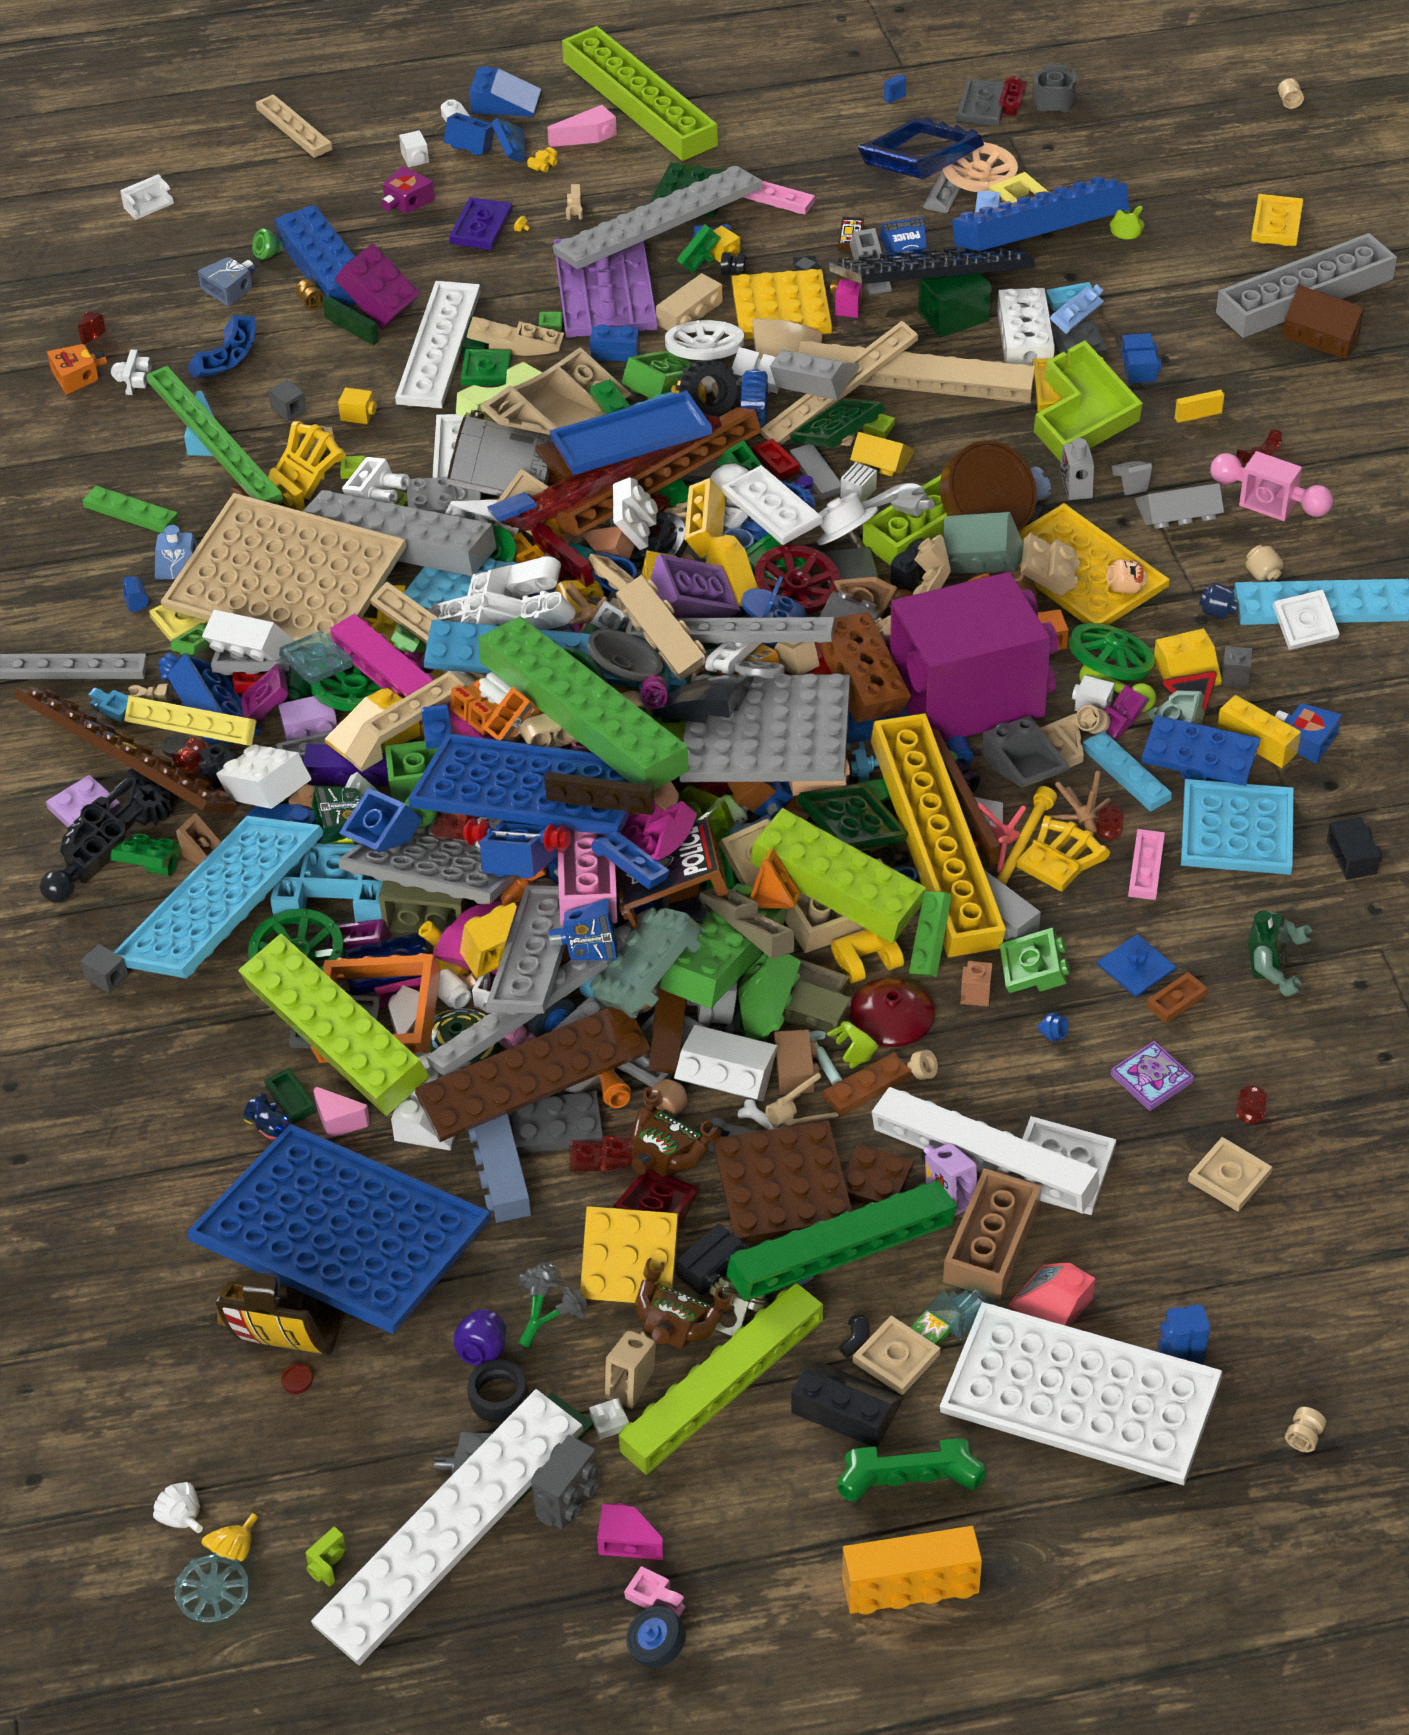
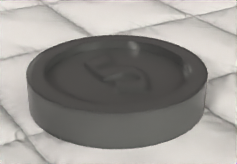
M170 735L162 741V751L170 757L180 756L188 749L187 739L182 735Z

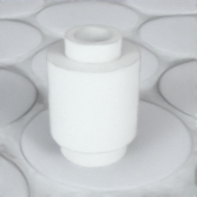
M441 970L437 996L449 1007H454L455 1009L464 1007L471 998L468 985L452 970Z

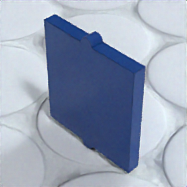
M525 492L487 506L488 511L498 522L537 507L536 502Z

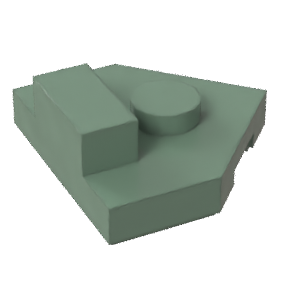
M1176 691L1169 696L1168 701L1158 708L1154 707L1147 714L1153 722L1156 715L1202 725L1205 714L1201 708L1204 695L1201 691Z

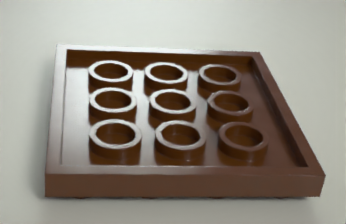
M829 1120L720 1137V1139L713 1141L732 1232L743 1243L783 1237L791 1231L805 1229L819 1221H827L838 1217L847 1211L852 1212Z

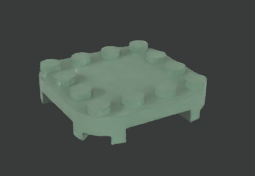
M655 908L649 909L643 916L642 921L644 922L626 937V944L620 952H617V960L608 961V967L602 975H597L591 981L589 987L594 990L593 995L607 1008L613 1007L622 1010L630 1018H636L645 1003L652 1007L659 998L651 991L683 950L696 953L701 945L696 939L705 930L687 913L668 908L658 911Z

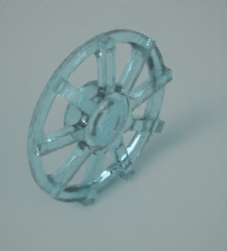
M216 1553L196 1560L192 1559L189 1561L190 1564L176 1578L175 1599L178 1607L186 1616L200 1622H215L231 1616L245 1601L249 1587L247 1574L240 1565V1562L223 1558ZM212 1562L211 1572L209 1575H206L200 1568V1565ZM218 1562L230 1565L220 1575H217ZM192 1570H195L201 1580L196 1581L185 1578ZM234 1570H237L242 1578L224 1581ZM182 1586L197 1588V1590L181 1597ZM243 1587L240 1599L226 1592V1588ZM201 1597L193 1613L185 1607L184 1604L188 1601ZM224 1598L235 1605L229 1611L221 1614L218 1602ZM206 1603L213 1604L214 1617L200 1616Z

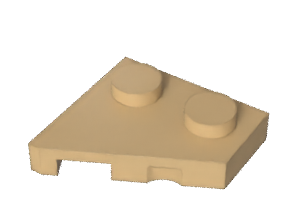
M1076 713L1040 728L1069 765V768L1082 763L1084 756L1081 734L1075 719Z

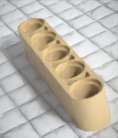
M638 691L621 693L651 717V708L643 704L641 694ZM545 714L530 717L520 725V734L526 743L530 745L557 748L579 742Z

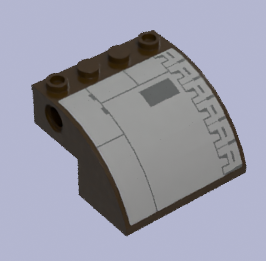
M471 410L470 413L466 412L457 435L446 484L501 496L520 469H523L548 486L551 469L536 453L535 446L552 441L551 437L547 434L500 425L492 418L486 417L482 411Z

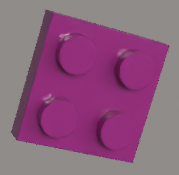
M276 663L241 695L244 718L260 722L266 718L270 709L276 704H281L286 699L288 687L285 669L281 665Z

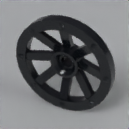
M668 512L656 513V524L653 526L663 525L658 538L654 537L652 526H650L648 547L639 550L634 546V550L638 551V553L631 554L629 559L631 562H637L634 564L637 570V577L642 575L647 550L681 558L688 543L684 539L686 525L679 516ZM671 526L677 528V531L667 539Z

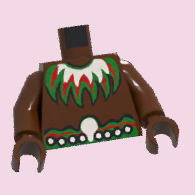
M650 1086L646 1087L643 1092L646 1104L644 1108L640 1107L631 1133V1144L634 1146V1160L632 1161L634 1170L639 1174H645L651 1169L662 1177H667L674 1172L694 1168L709 1148L707 1144L720 1139V1129L716 1126L711 1133H708L712 1129L713 1124L710 1120H706L700 1126L702 1133L700 1135L658 1109L652 1112L653 1107H658L662 1103L663 1098L659 1090L656 1098L649 1099L652 1089Z
M649 1258L643 1270V1275L646 1279L642 1280L635 1300V1309L639 1319L645 1322L642 1331L652 1336L653 1340L658 1344L668 1343L677 1348H684L690 1342L709 1338L723 1316L721 1312L727 1311L732 1307L733 1293L731 1292L727 1299H721L723 1287L717 1288L714 1295V1307L711 1308L709 1304L658 1283L655 1285L654 1282L660 1279L664 1263L661 1262L659 1270H652L649 1266L652 1258Z

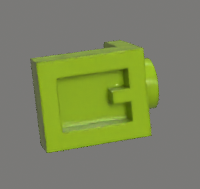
M336 1527L329 1530L305 1552L308 1573L317 1582L323 1580L329 1587L335 1583L333 1569L330 1565L337 1563L342 1558L344 1551H346L343 1534Z

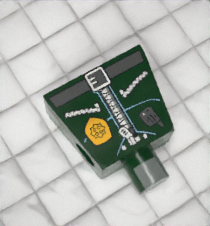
M327 786L314 787L311 804L316 824L320 825L323 830V836L320 838L321 844L346 839L339 832L361 799L358 789Z

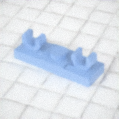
M1097 284L1093 289H1090L1088 286L1054 312L1049 319L1067 334L1103 304L1104 301L1099 297L1103 289Z

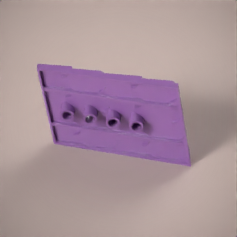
M554 239V245L560 243L563 239ZM644 241L580 269H576L555 255L566 338L591 336L592 326L602 324L609 327L630 326L632 328H639V331H645V329L657 330V319Z

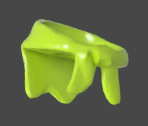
M1138 206L1133 213H1130V208L1124 212L1118 210L1110 221L1112 234L1121 239H1136L1139 237L1145 226L1144 221L1138 217L1143 207Z
M848 1021L841 1022L839 1027L827 1033L828 1036L839 1034L836 1039L838 1045L848 1036L852 1039L853 1042L843 1056L845 1062H850L849 1067L852 1069L861 1063L869 1061L872 1054L878 1049V1044Z

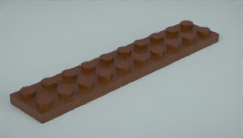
M29 687L28 690L17 688L14 698L202 811L235 813L238 804L229 799L230 795L218 789L213 790L210 788L211 784L209 782L191 777L189 770L171 765L172 760L161 755H154V750L146 745H137L134 743L135 739L124 733H117L115 731L116 727L106 722L100 723L97 721V716L90 712L78 710L79 705L68 700L63 701L60 699L61 695L49 689L43 692L34 687Z

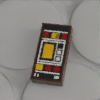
M842 217L838 250L851 251L849 243L852 234L864 229V218Z

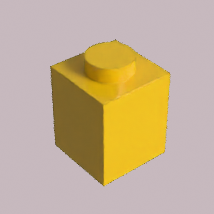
M723 226L713 230L721 237L710 252L714 255L715 260L721 263L723 252H730L731 255L740 253L739 236Z
M345 387L338 401L341 421L368 424L371 416L376 413L377 404L376 401H373L372 391Z

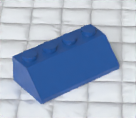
M184 653L167 676L173 686L172 689L180 697L182 706L243 717L240 693L235 694L233 682L229 675H221L219 672L212 673L211 662ZM257 722L254 736L259 735L262 731ZM201 736V738L210 745L218 744L220 742H224L226 746L235 744L233 742Z

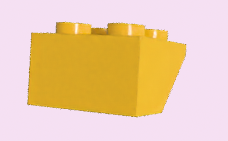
M514 902L507 906L500 905L483 917H473L464 925L460 953L476 979L499 967L514 923L517 908Z

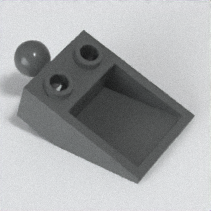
M1030 715L1010 723H999L994 729L983 732L982 755L995 772L1022 788L1069 770V765Z

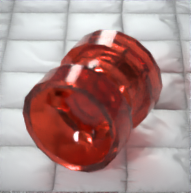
M189 738L184 743V748L177 750L173 754L174 764L193 773L198 768V763L201 762L199 751L207 748V746L197 738Z

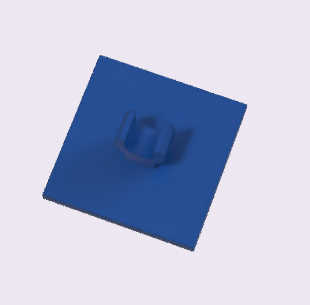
M1138 934L1097 961V965L1135 997L1145 992L1177 968Z

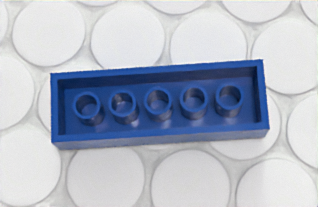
M313 205L274 218L277 239L282 242V247L306 279L314 280L325 294V298L327 296L332 297L347 307L357 304L334 280L342 268L354 259L355 256L319 209Z

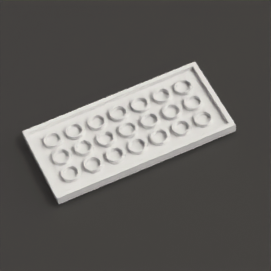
M982 1302L940 1404V1412L1184 1485L1222 1379V1370Z

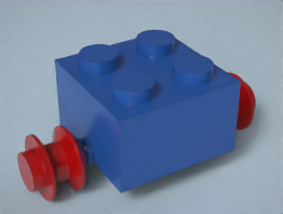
M471 818L463 828V837L467 844L474 846L478 841L480 845L483 873H494V876L497 877L519 875L523 879L533 878L557 856L556 848L559 853H564L571 845L572 840L571 832L568 831L565 825H561L557 830L554 824L543 826L503 821L493 829L488 820L482 819L478 824L475 818Z

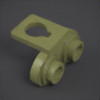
M720 1277L719 1281L711 1285L709 1291L712 1295H715L716 1289L723 1287L721 1299H727L731 1292L733 1293L732 1306H735L734 1313L737 1317L735 1325L727 1327L720 1319L714 1329L733 1336L734 1332L743 1326L747 1309L759 1311L762 1308H767L769 1305L765 1294L744 1302L728 1277Z

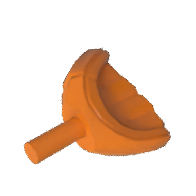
M543 868L533 878L523 879L518 877L502 893V904L507 906L513 902L516 904L521 901L526 885H533V880L546 875L545 869Z

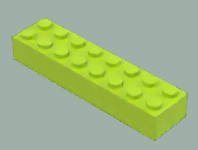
M283 934L278 935L238 970L248 987L385 1116L390 1114L415 1091V1088L421 1086L430 1078L417 1056Z

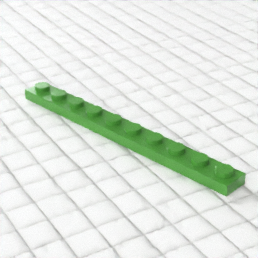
M168 366L146 374L147 381L251 498L273 504L283 501L282 492Z

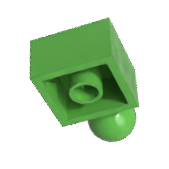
M425 741L385 746L391 798L410 807L408 798L438 748L426 749ZM410 807L422 818L418 827L431 824L437 816L438 811Z

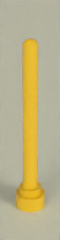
M1039 787L1033 797L1035 807L997 877L1004 885L1007 884L1017 865V860L1022 855L1044 811L1052 808L1057 799L1056 792L1049 787Z

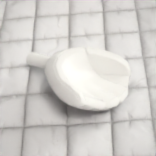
M191 1483L171 1484L165 1488L164 1492L160 1493L155 1501L153 1517L158 1522L175 1528L191 1527L196 1533H200L203 1529L195 1521L200 1511V1501Z

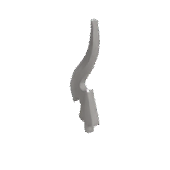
M903 483L894 486L876 497L861 502L864 510L891 502L894 509L913 516H918L923 510H932L935 506L934 501L928 499L926 493H924L923 487L915 483Z

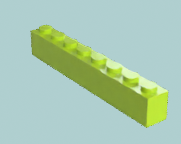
M795 1283L788 1290L784 1289L781 1291L771 1305L760 1309L754 1319L745 1327L738 1328L732 1338L723 1346H717L706 1361L701 1365H695L685 1379L679 1384H673L667 1390L663 1398L657 1403H651L635 1422L626 1424L619 1434L620 1452L645 1475L649 1474L823 1322V1304L798 1283Z

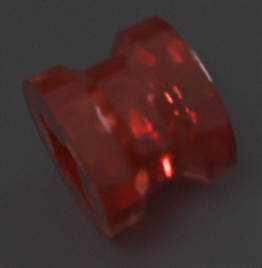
M1112 805L1100 808L1097 814V834L1108 840L1120 837L1123 832V811L1119 807Z
M1246 1086L1239 1091L1236 1105V1115L1239 1119L1247 1123H1256L1264 1118L1268 1099L1265 1091L1256 1086Z

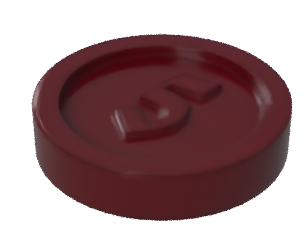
M300 1364L289 1366L281 1375V1383L284 1390L291 1394H301L307 1391L313 1382L310 1369Z

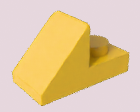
M272 468L268 478L282 492L283 501L276 504L283 503L288 508L303 511L305 509L303 492L276 468Z

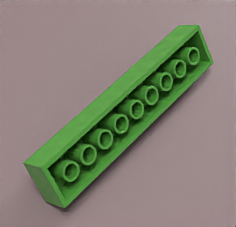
M519 616L478 637L480 663L510 687L517 689L540 711L630 783L654 786V790L689 771L688 746L523 617Z

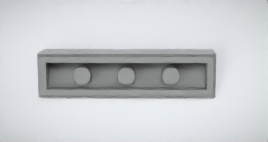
M966 154L962 155L969 163L973 162V159ZM955 159L952 161V165L963 168ZM942 171L923 208L947 213L960 187L951 183Z

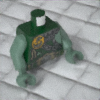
M1265 910L1257 912L1254 915L1248 939L1253 978H1267L1275 985L1278 983L1280 991L1284 996L1298 993L1297 987L1301 986L1299 978L1292 976L1285 979L1283 977L1291 940L1290 935L1293 942L1297 945L1307 943L1311 939L1307 938L1306 934L1312 933V928L1308 925L1295 928L1294 923L1284 919L1283 915Z

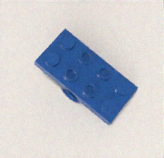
M1156 715L1142 754V763L1181 771V776L1184 780L1206 781L1208 777L1246 786L1260 746V738Z

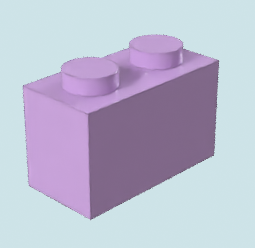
M314 696L278 705L286 741L333 731L337 727L334 709L320 703Z

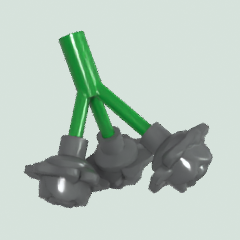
M549 1262L539 1263L538 1266L528 1268L525 1274L519 1275L520 1281L518 1286L525 1287V1290L529 1291V1298L532 1299L531 1318L518 1342L520 1345L530 1348L540 1326L558 1315L562 1317L569 1313L573 1316L576 1315L579 1319L584 1318L582 1311L588 1307L585 1296L579 1289L571 1290L568 1287H563L562 1303L555 1306L556 1310L539 1319L544 1296L548 1295L550 1288L559 1287L560 1284L565 1282L556 1265H552Z

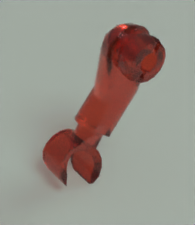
M1276 429L1270 430L1269 437L1261 446L1254 447L1248 451L1238 449L1236 457L1242 459L1244 464H1248L1256 451L1272 456L1282 443V432Z

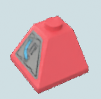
M1071 1263L1043 1264L1008 1303L1007 1308L1070 1327L1093 1300L1095 1278Z

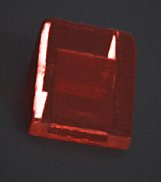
M86 312L78 324L82 344H86L105 333L106 329L102 314Z

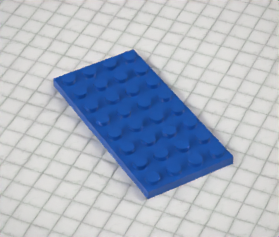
M447 733L408 799L410 807L543 826L554 824L556 828L565 825L569 830L606 835L611 831L621 833L631 812L549 801L546 799L544 777L547 772L630 782L594 753Z

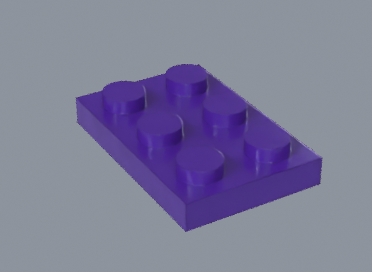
M470 197L449 236L450 244L492 250L512 212V203Z

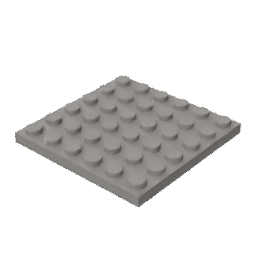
M784 674L774 676V678L753 676L752 684L739 710H733L730 718L708 715L705 723L686 721L683 742L688 746L689 771L680 776V782L844 781L850 675ZM699 675V676H695V677L692 676V677H691V682L696 681V680H700V679H703V678L713 677V676H709V675Z
M442 811L437 812V816L431 824L417 827L410 840L405 844L380 853L358 844L339 858V869L350 871L353 875L364 874L372 876L379 881L389 880L398 882L401 886L405 887L415 886L424 888L425 891L431 893L441 892L449 894L452 898L475 900L478 904H490L519 877V875L497 877L494 876V873H483L480 848L475 845L469 846L463 837L465 824H458L455 818H450V813Z

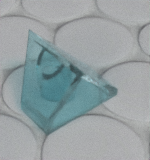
M965 1290L958 1296L955 1291H952L949 1296L946 1291H941L923 1312L928 1310L951 1325V1333L961 1339L972 1328L981 1303L993 1305L997 1299L983 1296L978 1290H974L971 1294Z

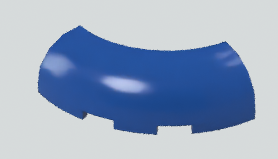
M233 315L224 328L223 346L207 352H196L187 366L190 375L194 378L217 376L229 371L241 362L254 341L256 331L255 317Z

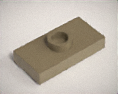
M797 958L801 961L797 972L800 974L798 980L816 984L833 992L843 993L849 983V976Z

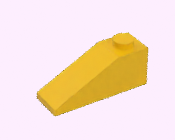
M734 535L712 537L706 563L723 566L739 606H743V594L747 590L758 589L746 551Z

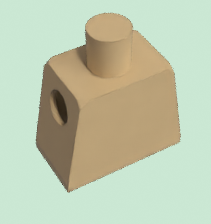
M627 1331L608 1354L605 1368V1399L613 1400L619 1398L623 1406L633 1409L655 1368L656 1342L652 1336L645 1334L643 1331L641 1334Z

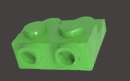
M1053 928L999 944L1005 985L1009 993L1032 986H1037L1041 992L1067 984L1065 976L1070 975V968L1066 958L1062 959V954L1067 953L1063 938H1058Z

